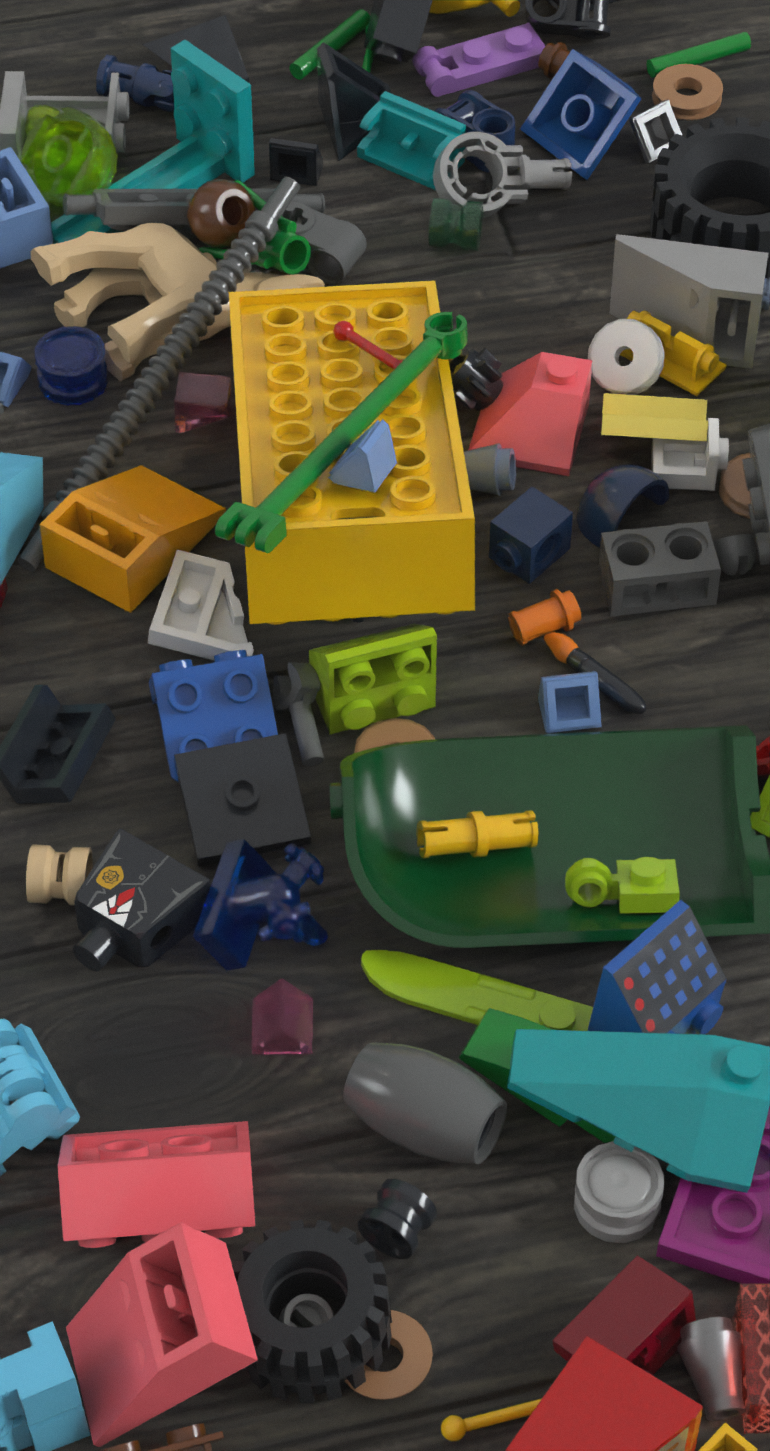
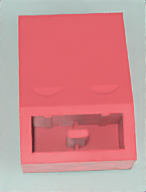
M182 1222L128 1252L66 1326L93 1445L97 1447L103 1446L258 1361L226 1242Z

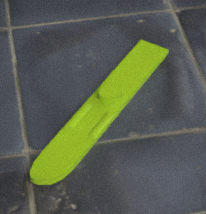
M366 950L361 958V966L374 986L385 995L415 1007L478 1025L484 1013L489 1008L525 1018L554 1030H588L593 1007L404 952Z

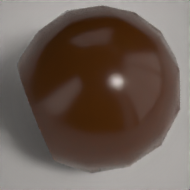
M218 178L207 181L197 189L189 200L187 218L192 233L203 244L227 249L231 248V242L234 239H239L238 232L245 228V222L252 212L256 211L252 195L241 184Z

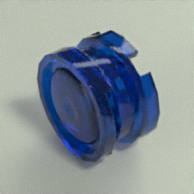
M70 326L49 331L39 339L35 347V363L38 367L37 380L38 387L46 398L63 405H81L94 400L104 392L108 384V371L105 362V343L101 337L90 329Z

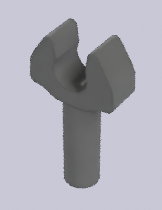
M289 662L287 665L289 676L274 677L273 700L276 711H288L291 713L302 764L306 767L316 766L324 761L311 704L320 690V680L316 670L310 663Z

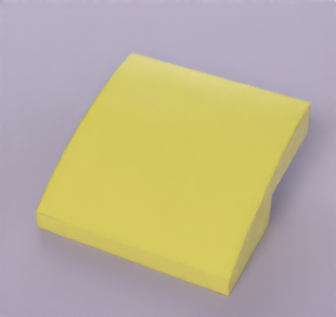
M603 393L601 435L707 442V400Z

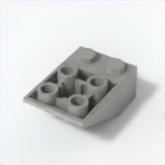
M616 234L609 314L619 319H627L628 315L634 310L639 313L646 310L654 318L670 325L672 336L681 331L703 344L708 343L712 345L714 353L720 356L719 361L726 364V366L752 369L768 253Z

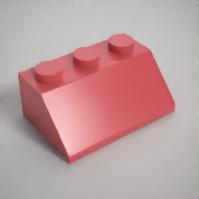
M248 1121L63 1135L58 1161L63 1241L78 1240V1245L81 1247L99 1248L114 1244L116 1237L141 1235L142 1240L147 1242L180 1222L199 1231L205 1230L206 1234L215 1238L237 1236L243 1233V1227H255Z

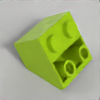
M413 623L309 650V663L316 670L321 684L315 699L330 734L349 729H361L377 721L399 716H411L435 707L437 634L433 627Z

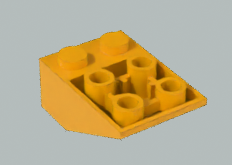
M140 465L72 491L40 523L45 568L131 613L169 574L177 549L190 552L216 525L218 519L226 512V508Z

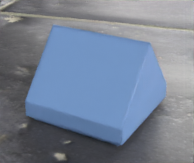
M383 419L381 421L377 420L347 448L329 472L331 475L328 478L334 484L375 493L397 464L389 424Z
M596 671L541 677L538 701L546 733L602 727L598 673Z

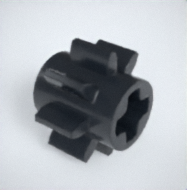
M463 348L462 353L458 357L448 359L456 409L458 411L464 406L469 410L473 408L483 410L497 399L503 388V382L500 380L502 374L497 371L502 363L486 348H483L479 353L474 348L470 351L467 348Z

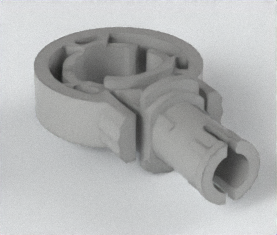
M468 132L454 138L439 154L434 165L433 181L438 196L450 210L466 218L479 219L495 214L505 204L525 203L528 197V189H569L572 182V171L564 172V169H570L572 166L568 158L530 160L526 155H521L523 153L521 145H505L493 135L483 132ZM466 147L463 150V152L460 151L452 161L449 160L451 152H453L456 149ZM474 156L486 163L485 166L491 173L493 185L490 193H472L466 200L462 196L467 192V188L458 179L457 165L462 158Z

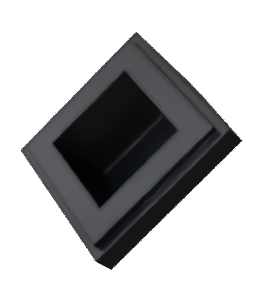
M270 138V180L282 181L284 177H290L299 184L317 186L323 169V157L318 145Z

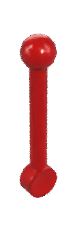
M339 321L335 324L333 333L337 340L342 342L350 341L392 369H395L403 361L396 359L354 332L350 322Z

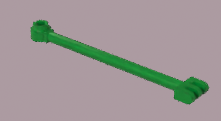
M440 312L429 316L425 320L423 341L256 508L235 502L218 519L215 527L216 536L228 541L235 536V542L246 547H250L255 542L256 550L270 553L287 536L286 519L281 515L436 358L453 359L462 353L468 341L465 317L460 314L456 316L457 328L453 330L452 312Z

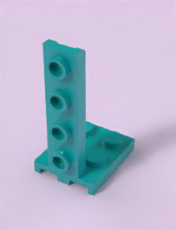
M183 40L171 47V79L173 82L176 139L181 142L106 189H198L207 181L217 178L224 172L234 180H239L242 183L254 176L251 84L187 40ZM64 214L51 223L53 244L76 239L89 231L108 234L123 232L112 229L108 225H103L101 219L93 215L65 216Z

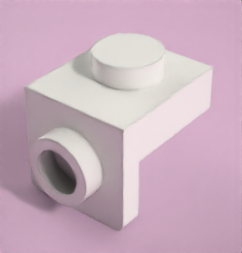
M708 418L707 442L653 438L651 450L652 471L667 482L669 489L715 491L717 469L727 470L729 439L719 438V418Z

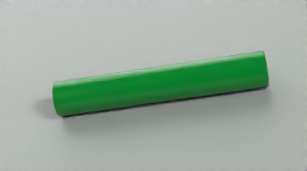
M359 9L291 63L289 70L293 77L301 80L317 67V48L323 42L338 51L364 30L370 20L368 12Z
M742 32L647 60V71L650 77L654 78L660 71L673 65H699L750 50L751 39L747 32Z

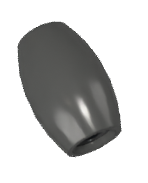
M371 1042L367 1044L358 1054L349 1071L343 1093L344 1103L369 1128L390 1142L409 1151L445 1162L482 1163L493 1150L503 1129L507 1114V1102L480 1076L460 1063L438 1053L407 1044Z

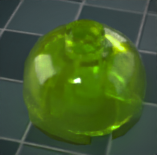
M70 107L60 108L64 112L59 113L55 117L47 114L41 118L28 134L21 152V163L27 165V173L46 202L63 208L64 194L92 195L94 189H108L117 171L118 155L111 134L90 115Z

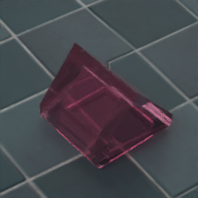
M280 979L253 998L252 1054H312L313 998L284 979Z

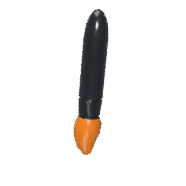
M556 632L545 634V643L552 651L554 657L561 663L568 664L577 673L596 671L598 673L599 690L631 713L643 714L646 712V704L643 698L632 687L590 655L580 650L570 637Z

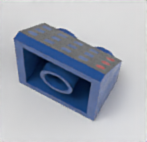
M682 900L678 901L603 967L587 1031L695 1034L697 1032L699 1034H706L714 1027L724 1009L719 1002L726 977L690 906Z

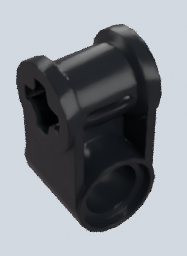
M525 0L526 21L538 33L571 35L585 39H605L611 35V28L607 25L609 0H552L559 9L550 17H542L535 13L533 7L540 0ZM591 4H594L593 18H589Z

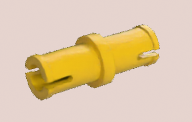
M529 810L523 813L485 816L483 811L468 812L466 818L428 822L425 820L418 821L416 828L417 846L424 845V848L419 849V854L421 858H429L430 856L470 852L472 857L477 858L486 857L489 850L519 847L534 848L538 844V823H530V821H535V813Z

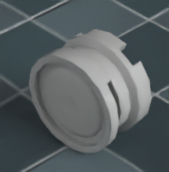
M613 1141L597 1145L585 1154L577 1168L574 1210L579 1223L591 1235L603 1241L613 1243H627L638 1240L650 1232L658 1215L660 1216L664 1190V1174L658 1160L653 1155L637 1147H634L633 1151L630 1152L614 1144Z

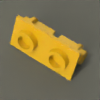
M634 310L628 315L627 319H635L646 324L660 337L665 356L664 367L659 376L698 396L726 369V364L719 361L720 356L714 353L712 345L708 343L703 344L681 331L672 336L671 326L654 318L646 310L640 313ZM631 349L623 350L620 353L621 356L628 360H633L634 354Z

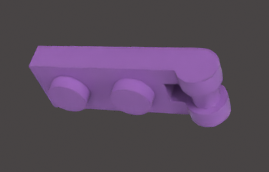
M526 23L438 50L433 46L422 47L413 56L412 63L421 76L426 77V86L435 97H439L539 68V57L545 45L531 24Z

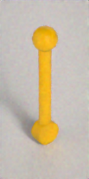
M541 1399L464 1419L457 1415H450L443 1420L441 1433L445 1439L451 1442L459 1441L468 1431L531 1415Z

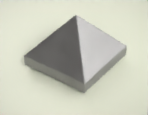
M664 100L629 118L645 163L658 159L661 149H668L669 139L678 133L682 136L669 100Z

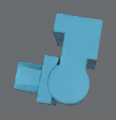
M0 1019V1176H2L6 1172L2 1163L20 1147L23 1146L32 1150L47 1137L52 1140L59 1139L77 1124L80 1119L78 1111L31 1028L20 1023L14 1029L12 1024L6 1019Z
M53 1321L27 1332L31 1347L3 1359L0 1358V1451H19L32 1445L35 1451H52L90 1436L76 1378Z

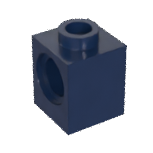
M530 487L490 521L489 558L502 570L512 572L530 584L571 549L573 512L536 488Z

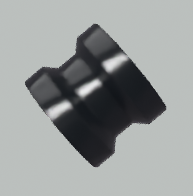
M387 1179L377 1191L378 1203L376 1206L364 1211L358 1220V1229L366 1241L380 1252L397 1259H408L418 1247V1233L420 1230H426L432 1225L437 1217V1209L430 1198L417 1187L402 1180Z

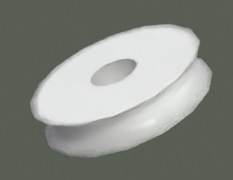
M618 319L606 324L595 334L588 349V360H592L591 376L600 387L613 394L636 395L646 391L658 380L664 367L665 351L660 337L652 328L635 319ZM631 349L634 354L632 362L629 365L621 366L618 361L620 353L623 350Z

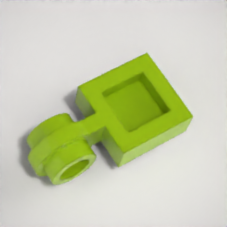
M641 857L635 860H616V874H611L608 867L593 858H583L575 862L565 875V888L568 896L584 907L597 906L604 900H618L620 914L666 913L679 901L680 892L675 859Z

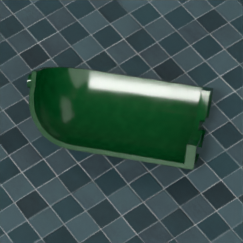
M747 725L448 738L403 742L370 748L347 756L340 763L341 783H329L331 819H343L347 859L360 891L382 918L400 931L421 941L453 948L635 940L665 914H620L618 900H604L601 904L594 907H584L577 904L566 892L565 875L575 862L583 858H593L608 867L611 874H616V860H635L641 857L675 859L680 892L679 901L682 900L690 906L705 937L770 934V857L765 835H756L755 830H752L750 813L759 812L761 806L757 777L756 736ZM529 810L535 813V821H530V823H538V844L534 848L519 847L489 850L486 857L477 858L472 857L470 852L430 856L429 858H421L419 854V849L424 848V845L417 846L416 828L418 821L425 820L428 822L466 818L468 812L483 811L485 816L523 813Z

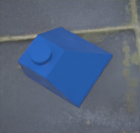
M572 49L520 130L558 159L568 158L572 166L571 169L588 180L641 101V97L631 86L601 64Z

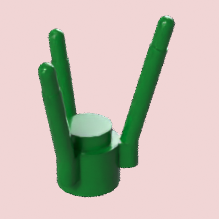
M234 181L241 184L252 195L255 208L261 211L266 202L241 181ZM281 216L277 221V233L270 242L266 243L265 250L259 252V259L251 264L266 269L272 267L291 275L298 274L306 268L310 259L311 248L305 237L295 234L296 222ZM201 247L199 250L202 253H210L214 259L223 260L224 252L229 249Z

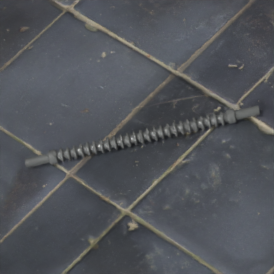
M284 177L261 211L252 212L245 222V228L238 232L239 239H234L231 242V249L224 252V259L217 262V270L211 271L209 274L210 281H205L202 284V291L194 295L195 302L187 305L188 313L180 315V323L174 324L172 334L164 338L165 345L157 348L158 356L151 357L149 360L150 367H145L141 371L143 378H137L134 381L135 389H129L126 393L127 400H122L118 404L120 411H114L111 414L112 422L105 423L103 425L104 433L97 434L95 437L97 445H90L87 448L89 456H82L79 460L81 467L73 468L71 473L74 479H66L63 483L65 490H58L56 493L57 501H51L42 513L43 520L72 491L98 482V479L103 480L108 477V470L106 468H113L116 465L114 457H121L123 455L124 449L122 446L130 445L132 442L130 435H135L139 432L138 424L145 423L147 420L146 413L152 412L155 408L153 402H158L162 399L161 391L168 390L170 387L169 380H174L177 377L176 369L184 367V358L191 357L192 348L200 344L199 337L207 334V326L213 325L215 322L214 316L219 315L222 312V305L229 302V292H236V284L243 282L244 273H248L252 268L251 263L259 259L258 252H263L266 248V243L270 242L277 233V221L300 190L299 184L294 179ZM40 527L17 559L21 567L31 572H34L44 559Z

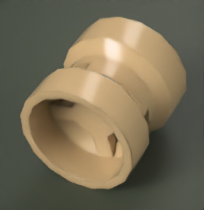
M33 844L30 847L27 861V901L29 903L47 904L52 898L65 899L69 905H75L76 894L93 869L92 849L90 847H72L68 852H56L50 845Z

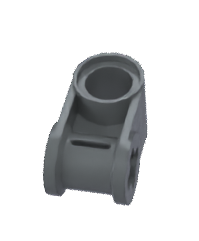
M291 202L282 214L284 218L296 222L295 234L305 237L311 248L310 259L306 268L301 273L318 277L323 280L324 284L338 285L341 283L366 250L367 242L364 234L356 225L349 221L336 219L298 202ZM299 217L302 219L301 224L298 223Z

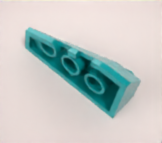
M516 1029L513 1037L507 1088L572 1122L585 1120L616 1136L613 1143L630 1152L633 1151L634 1147H637L669 1164L666 1169L667 1171L684 1180L747 1193L751 1186L770 1107V1047L705 1034Z

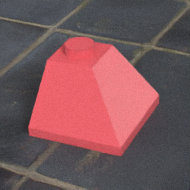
M540 352L503 372L500 379L503 382L502 391L490 406L480 410L468 450L500 443L502 448H513L517 468L569 476L589 406L592 360Z

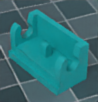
M385 91L380 96V100L364 116L360 123V128L366 131L370 130V132L357 146V157L436 190L433 181L435 162L439 154L454 138L466 133V124ZM465 147L451 152L449 160L452 161L460 151L463 152ZM465 158L458 162V168L465 162Z

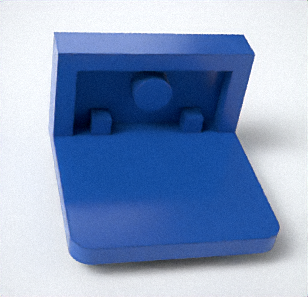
M246 650L229 651L215 655L214 663L193 666L191 659L172 661L159 665L160 672L152 673L148 683L152 704L157 703L170 776L177 783L179 781L174 764L175 754L278 735L263 654L247 657Z

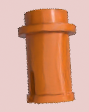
M558 589L551 591L550 598L508 613L511 631L516 641L522 646L531 640L561 628L565 631L573 630L574 623L582 618L580 607L573 593L570 590L561 593Z

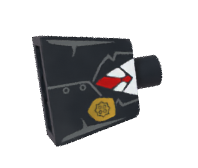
M120 828L114 834L76 894L74 903L77 925L84 936L74 945L73 953L81 964L96 972L100 971L114 954L139 968L149 967L212 914L210 880Z

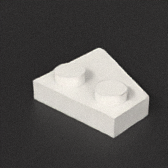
M177 549L149 629L148 644L214 660V656L217 654L235 650H246L247 657L253 656L252 642L247 641L243 627L244 613L240 599L234 594L235 581L230 564Z

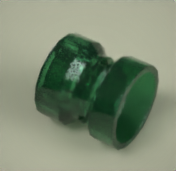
M434 197L429 223V246L445 247L449 243L459 244L462 249L478 251L483 223V202L467 201L463 205H455L450 199Z

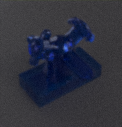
M245 839L226 843L193 937L226 971L246 967L261 923L268 922L266 926L259 930V936L263 941H269L276 937L282 940L292 938L296 943L304 941L314 946L326 942L328 933L310 914L311 908L309 903H300V888L308 878L318 886L324 880V867L311 852L298 848L295 844H289L284 849L287 853L284 859L289 865L282 874H277Z

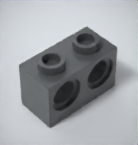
M707 521L601 533L598 570L610 617L717 604L721 567Z

